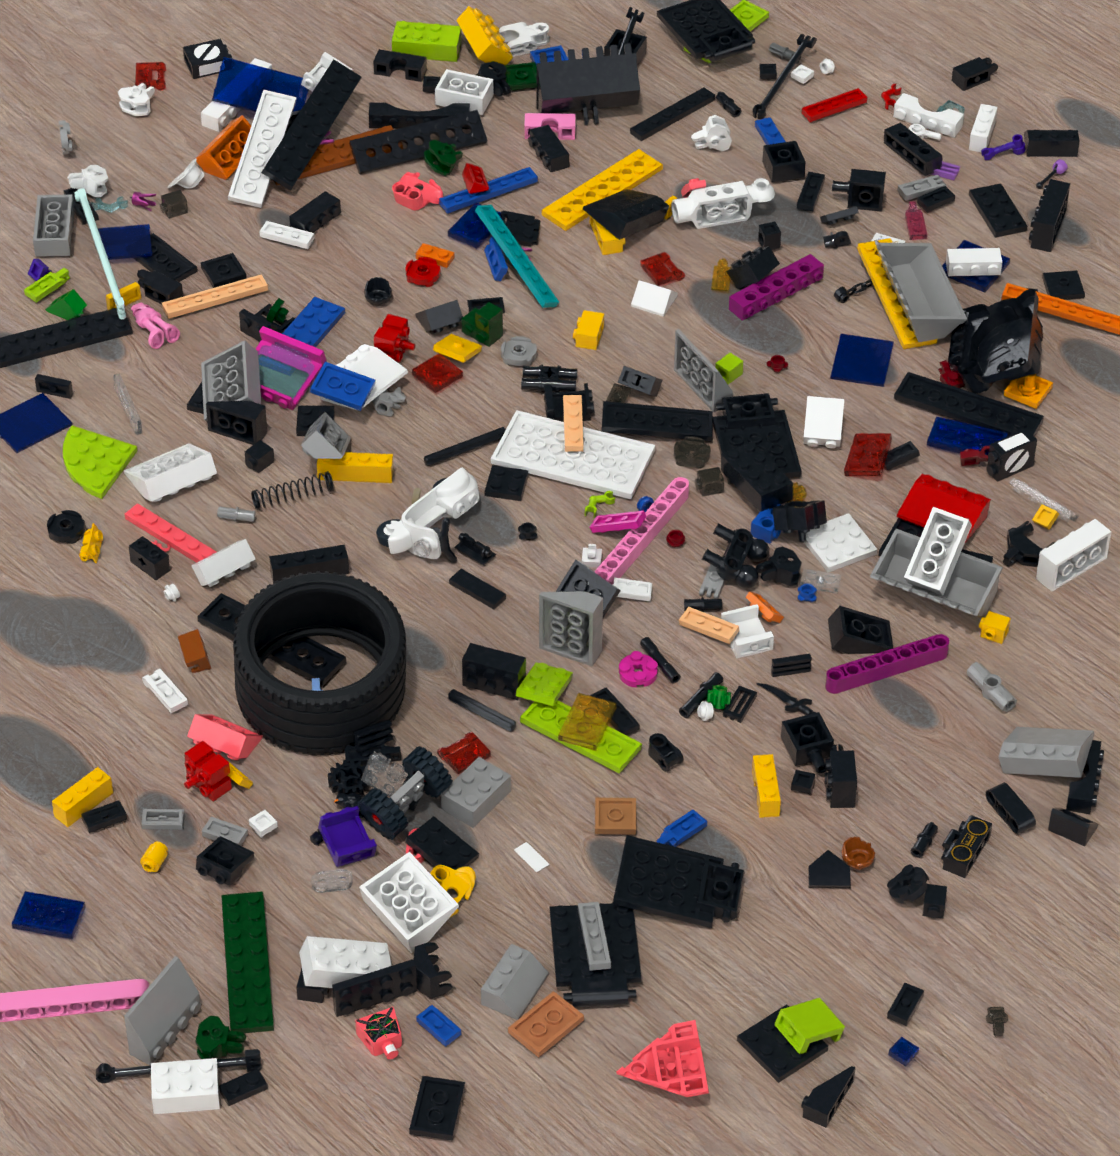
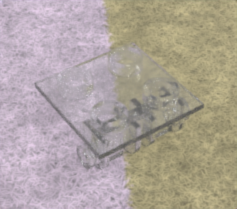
M374 752L369 756L361 781L391 797L401 787L403 779H406L408 773L399 764L395 767V761L390 766V758L387 760V757L380 752Z

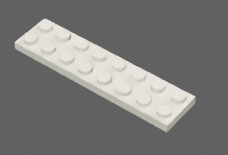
M263 90L228 195L229 201L262 208L271 179L261 172L286 134L296 103V97Z

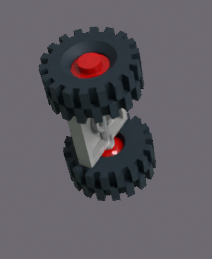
M416 747L402 760V766L405 768V772L409 774L410 779L390 798L386 793H382L381 790L374 788L357 803L360 813L364 815V819L369 822V825L389 840H393L408 826L407 817L404 816V813L408 810L409 804L413 800L417 801L424 793L423 790L427 795L437 798L453 782L451 775L448 774L449 771L444 768V764L439 762L438 758L433 756L432 752L427 751L424 747Z

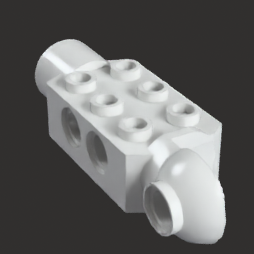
M763 178L756 179L753 184L747 186L743 181L693 189L688 197L672 200V215L676 224L692 221L697 229L746 221L751 216L752 203L772 200L775 196V191L769 184V181Z

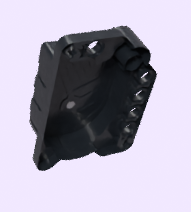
M1034 289L1024 291L1017 298L1005 299L990 306L978 304L963 309L967 320L952 331L948 363L954 371L959 373L969 392L975 394L986 392L995 381L1005 378L1014 380L1039 373L1043 326L1037 316L1039 298Z

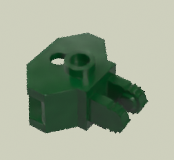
M434 139L429 142V149L424 151V161L436 173L447 176L450 175L456 161L461 159L463 153L461 151H454L456 149L455 144L449 145Z
M209 1016L199 1023L195 1040L198 1046L197 1055L200 1059H220L222 1056L227 1057V1053L240 1054L244 1051V1046L241 1043L246 1040L247 1036L243 1032L230 1030L229 1026H225L218 1016Z

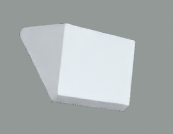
M639 280L631 307L664 317L678 296V293Z

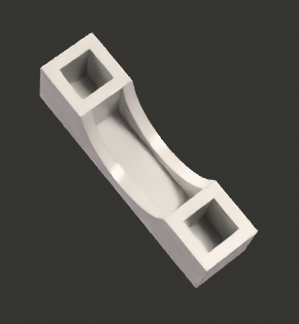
M903 93L894 105L893 117L912 124H921L926 129L955 138L963 127L964 114L952 109L941 112L927 111L919 105L918 98Z

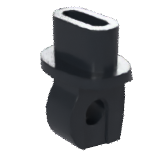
M839 231L836 234L830 232L831 235L823 236L825 248L832 246L833 248H838L851 244L850 237L846 231Z

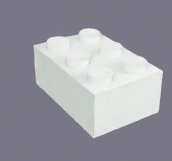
M446 69L435 88V105L446 107L452 103H470V111L478 110V113L483 115L494 95L493 79Z
M217 1058L151 1063L153 1113L166 1114L220 1109Z

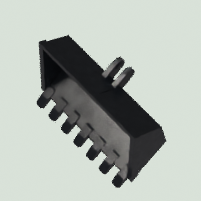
M624 44L625 54L618 55L616 45H611V56H604L603 47L598 46L596 47L597 57L590 58L588 48H582L583 59H576L575 50L569 49L568 60L564 61L561 60L560 51H554V62H547L546 52H541L539 54L540 63L536 64V109L540 113L548 114L582 111L584 125H588V110L593 112V122L599 124L597 109L638 105L640 84L636 53H632L631 44Z

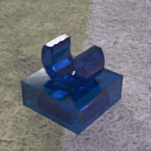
M901 1037L889 1049L888 1055L906 1067L919 1053V1047Z

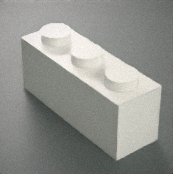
M985 104L980 105L970 135L969 150L981 152L982 149L988 147L996 123L997 107Z
M1000 248L947 249L946 267L948 276L1001 275L1002 257Z
M243 539L191 566L201 586L208 585L211 587L219 583L218 579L224 576L226 579L235 574L234 571L238 568L244 570L250 567V562L256 559L247 540Z

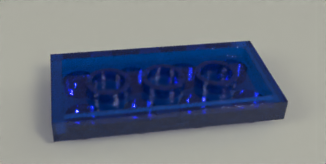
M936 416L927 440V446L956 453L963 452L966 449H979L981 451L984 446H990L991 443L1008 437V433Z

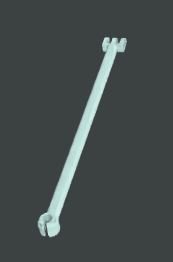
M77 189L74 192L75 200L80 202L117 307L118 316L120 319H125L124 300L120 295L87 200L85 189Z

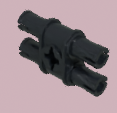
M543 364L539 365V367L523 366L521 389L537 390L541 393V391H544V385L551 384L552 392L576 391L577 368H561L560 365L557 367L543 366Z

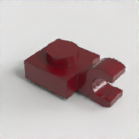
M947 360L941 361L939 363L942 368H939L941 374L940 381L957 388L964 387L965 384L959 373L951 371Z
M984 446L981 451L979 449H966L960 452L961 466L980 464V461L988 462V455H985V453L989 452L990 446Z

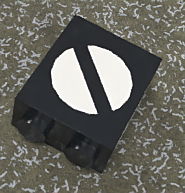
M221 38L183 47L184 61L193 79L231 71L233 58L231 54H228L227 45L223 44Z
M1027 428L990 444L986 469L988 474L997 482L1034 466L1037 439Z

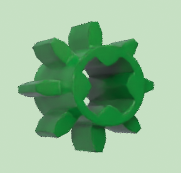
M715 685L712 690H708L707 702H711L715 709H724L726 704L730 705L731 692H727L728 688L725 686Z

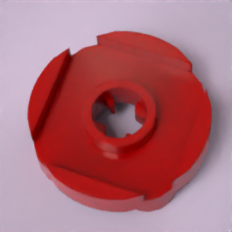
M418 257V260L414 262L413 259L410 260L405 267L407 282L424 285L425 287L433 286L434 282L441 275L440 265H437V261L430 257Z

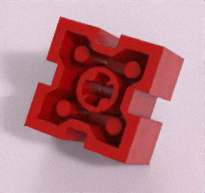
M387 314L382 322V327H379L374 335V347L380 349L397 363L402 361L405 351H414L416 347L414 343H410L408 337L410 333L408 319Z
M201 741L184 753V764L187 773V781L184 782V785L187 789L195 786L199 788L204 797H208L213 802L232 789L231 778L228 776L230 774L229 762L220 754L216 755L214 749L205 741Z

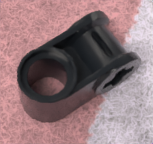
M660 733L650 736L648 755L663 771L667 772L671 766L684 761L681 751L666 736Z

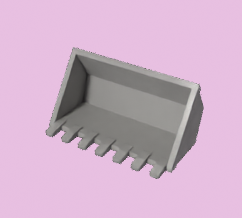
M877 239L874 240L884 270L918 342L945 338L958 325L963 324L967 320L931 243H879Z

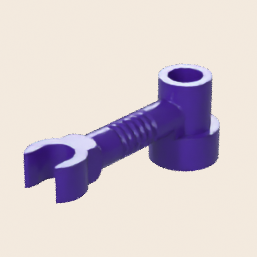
M1016 134L1012 137L1013 141L995 148H984L981 150L982 156L984 155L985 160H990L996 154L1012 149V152L1016 155L1023 154L1026 151L1022 135Z

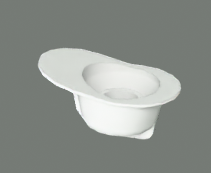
M195 158L191 161L186 169L167 188L175 184L188 189L197 186L204 177V173L195 164L197 159Z

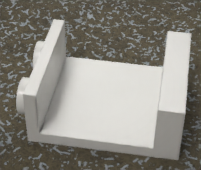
M758 604L721 613L722 620L739 626L738 634L729 644L736 659L773 650L774 636L771 631L765 632L758 618Z

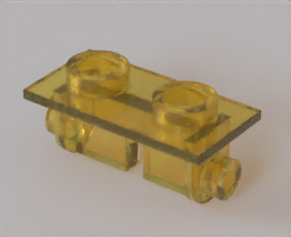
M724 258L718 261L717 266H714L711 290L729 291L730 277L726 271L731 267H728V262Z

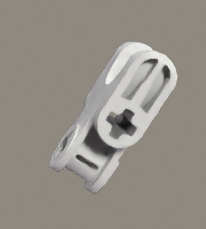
M519 22L502 26L499 29L500 35L505 38L504 42H508L507 45L510 47L513 57L529 54L530 51L536 50L538 46L549 43V36L547 35L549 26L546 23L541 22L527 26L526 23Z

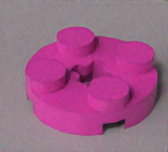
M633 651L631 655L624 657L619 663L620 679L630 687L637 688V685L643 684L646 687L651 685L657 678L658 663L650 656L639 651Z

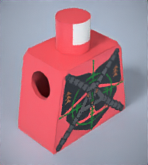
M394 1007L355 1020L356 1034L373 1056L384 1053L389 1060L398 1056L397 1048L402 1046V1037Z

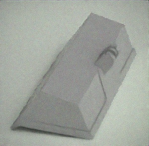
M895 529L870 575L871 578L962 610L968 614L986 617L997 592L1003 567L961 552L944 595L936 594L909 584L905 580L904 576L920 537Z

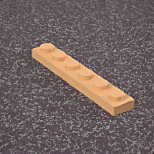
M261 274L163 302L162 309L167 318L170 319L268 291V284Z

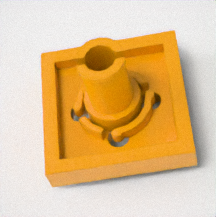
M1037 374L1028 375L1012 380L1004 390V396L1037 409L1053 388V382L1036 376Z

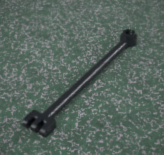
M629 7L626 17L630 18L618 55L625 54L624 44L629 43L636 21L641 23L644 12L638 15L639 10L635 9L633 13V8Z
M800 34L797 39V45L800 46L762 103L754 106V118H756V114L758 119H763L766 116V107L805 48L812 49L817 38L812 37L811 39V36L807 35L805 37L804 34Z
M245 1050V1057L217 1059L218 1068L246 1066L247 1072L255 1069L260 1071L262 1069L260 1050ZM102 1063L96 1069V1080L100 1083H109L111 1080L116 1079V1077L151 1074V1065L115 1069V1067H111L109 1064Z

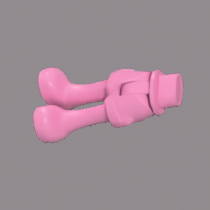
M141 302L131 307L136 323L141 328L149 330L148 343L153 349H158L163 345L164 337L169 343H174L179 339L180 331L178 328L163 321L161 314L149 305H144Z

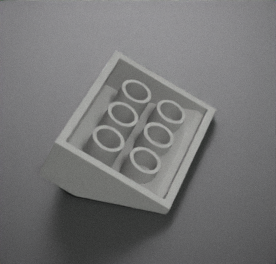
M679 329L675 330L674 371L714 413L716 412L715 405L722 403V398L733 397V391L720 372Z
M245 340L201 363L205 421H207V402L252 401L261 404L258 351Z
M585 591L541 592L539 594V648L592 667L602 652L603 597Z
M1016 727L1003 742L999 753L1002 771L1006 774L1081 778L1095 733L1093 730Z
M176 956L124 1015L129 1054L148 1065H151V1063H154L156 1059L158 1060L162 1056L164 1049L174 1042L179 1031L187 1026L189 1019L197 1014L201 1008L199 992L180 959Z

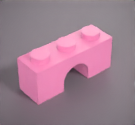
M525 113V139L530 137L531 129L549 125L552 131L558 134L559 140H575V114Z

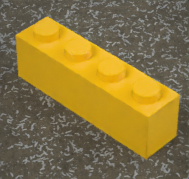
M345 452L341 459H317L318 478L320 473L325 476V472L329 471L333 481L392 483L394 470L393 454ZM321 475L320 480H325L324 477Z

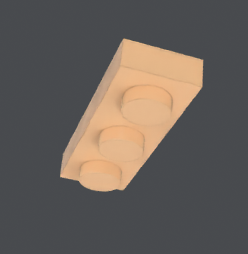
M688 607L679 619V625L728 644L733 641L739 632L738 625Z

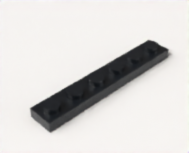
M703 87L631 127L630 134L643 141L715 101V94Z

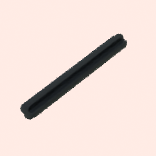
M498 428L426 455L423 458L424 463L427 466H431L500 440L506 428Z

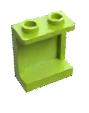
M821 998L781 1009L774 1024L799 1054L805 1053L810 1043L831 1037L834 1042L839 1041L845 1028Z

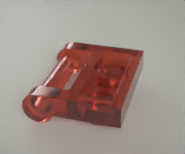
M163 62L136 63L135 86L144 83L146 89L152 86L157 90H164L166 88L164 81L166 64ZM153 71L158 72V80H153Z
M667 252L640 261V266L657 286L674 280L681 281L685 277V273L676 267ZM663 263H665L672 272H670Z
M473 732L465 734L464 738L437 750L439 757L445 760L457 774L465 771L478 757L484 760L491 757V751Z

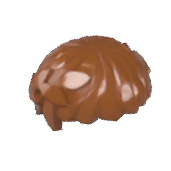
M850 837L843 844L842 858L851 868L861 870L873 863L875 852L871 848V843L861 841L860 837Z

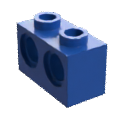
M773 509L760 511L751 522V534L754 538L762 539L766 543L771 544L775 538L777 539L780 536L781 530H775Z

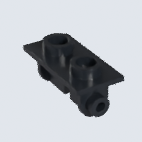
M467 533L459 535L460 543L455 546V549L484 566L496 555L490 550L489 546H485L478 541L476 542Z

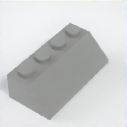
M324 412L309 427L301 446L305 454L316 459H341L345 454L351 437Z

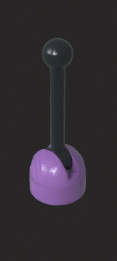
M1058 159L1053 164V171L1044 180L1038 182L1036 187L1041 189L1043 184L1055 173H1064L1068 169L1066 162Z

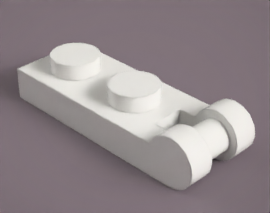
M161 669L155 670L154 674L142 677L144 685L147 688L149 687L171 714L188 705L187 698Z

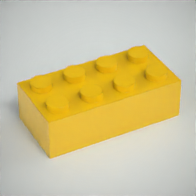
M468 6L456 21L476 56L485 63L494 61L507 65L513 58V55L510 52V47L504 42L505 38L500 35L499 28L494 25V19L489 15L485 16L479 9H473Z

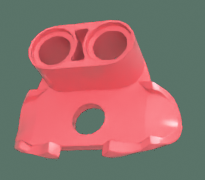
M406 172L400 181L392 186L394 198L398 204L414 211L422 209L428 203L439 204V198L443 197V192L433 179H430V184L417 179L420 173ZM421 185L424 188L420 191L416 186Z

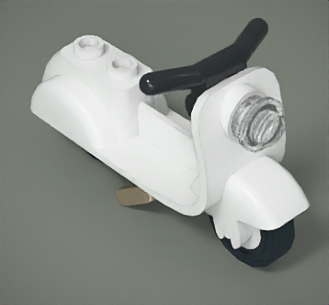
M463 467L449 477L437 481L433 485L432 490L421 498V489L415 488L412 496V505L402 514L401 520H388L377 528L376 534L379 543L389 547L391 554H398L408 550L419 557L438 559L442 551L451 563H456L457 557L450 549L448 538L449 518L457 519L479 500L477 481ZM444 517L442 521L441 531L437 527L430 528L432 525H434L436 522H438L441 518Z

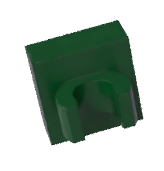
M278 298L270 308L266 320L272 323L276 318L278 321L284 322L289 312L286 308H282L285 301Z

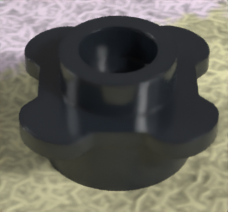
M529 522L523 523L518 527L520 532L519 539H536L537 534L535 531L537 527Z

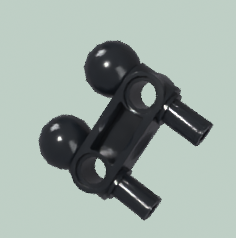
M718 523L713 534L728 541L723 556H720L707 549L701 560L715 566L718 575L723 580H735L742 588H752L757 584L759 574L752 565H743L744 560L747 556L753 562H763L769 556L770 548L768 544L762 539H754L751 532L747 529L731 530Z

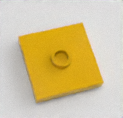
M454 334L448 335L433 346V351L463 363L482 350V345Z

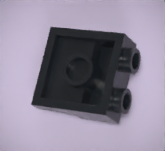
M220 836L197 856L196 870L202 876L208 875L214 878L220 885L225 883L231 886L242 876V869L254 859V852Z

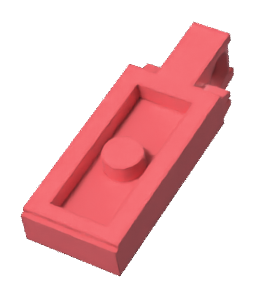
M699 178L689 180V183L685 184L681 190L682 197H688L693 189L705 188L706 181L699 180Z

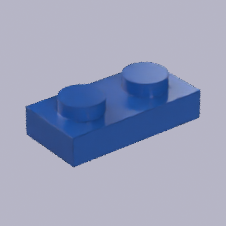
M433 1005L416 1016V1022L445 1047L461 1035V1029Z

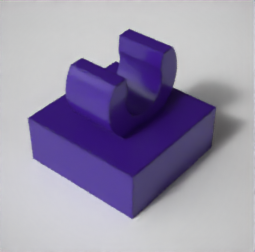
M33 259L28 275L37 281L49 272H52V270H48L49 267L40 259Z

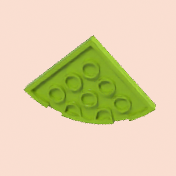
M76 426L70 427L63 443L64 465L70 478L74 483L82 486L84 491L100 499H103L137 453V446Z

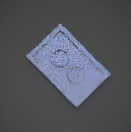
M475 203L448 230V237L478 248L491 235L475 211L477 206L481 204Z
M25 891L12 921V929L73 939L86 907L85 902Z

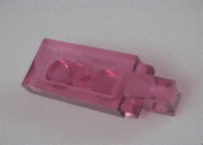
M909 201V208L905 212L909 239H927L923 212L921 209L917 210L916 201Z

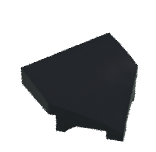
M829 850L808 867V888H850L851 886L850 866Z

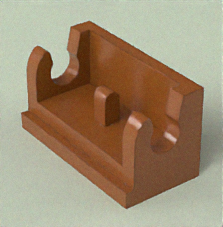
M198 629L178 636L187 667L198 665L191 669L192 673L212 669Z

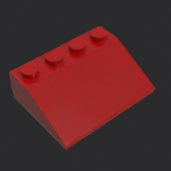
M921 474L913 484L896 517L925 527L932 508L935 507L969 519L972 527L965 541L966 543L987 518L991 499L986 498L982 494L970 492L965 488L954 486L947 481L938 480L931 475Z

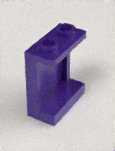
M358 806L346 807L341 811L329 812L320 817L318 828L336 868L375 856L376 842L374 839H369L359 818L360 809Z

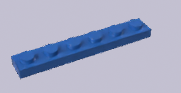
M528 167L488 181L489 190L470 194L465 189L439 198V204L448 214L538 182V176Z

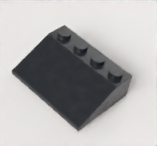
M629 189L583 206L585 212L619 240L663 222L669 205L656 195Z

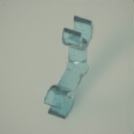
M123 196L118 197L117 201L112 204L103 203L100 198H95L96 203L91 202L95 210L102 209L109 213L118 208L124 209L128 207V200L124 201Z

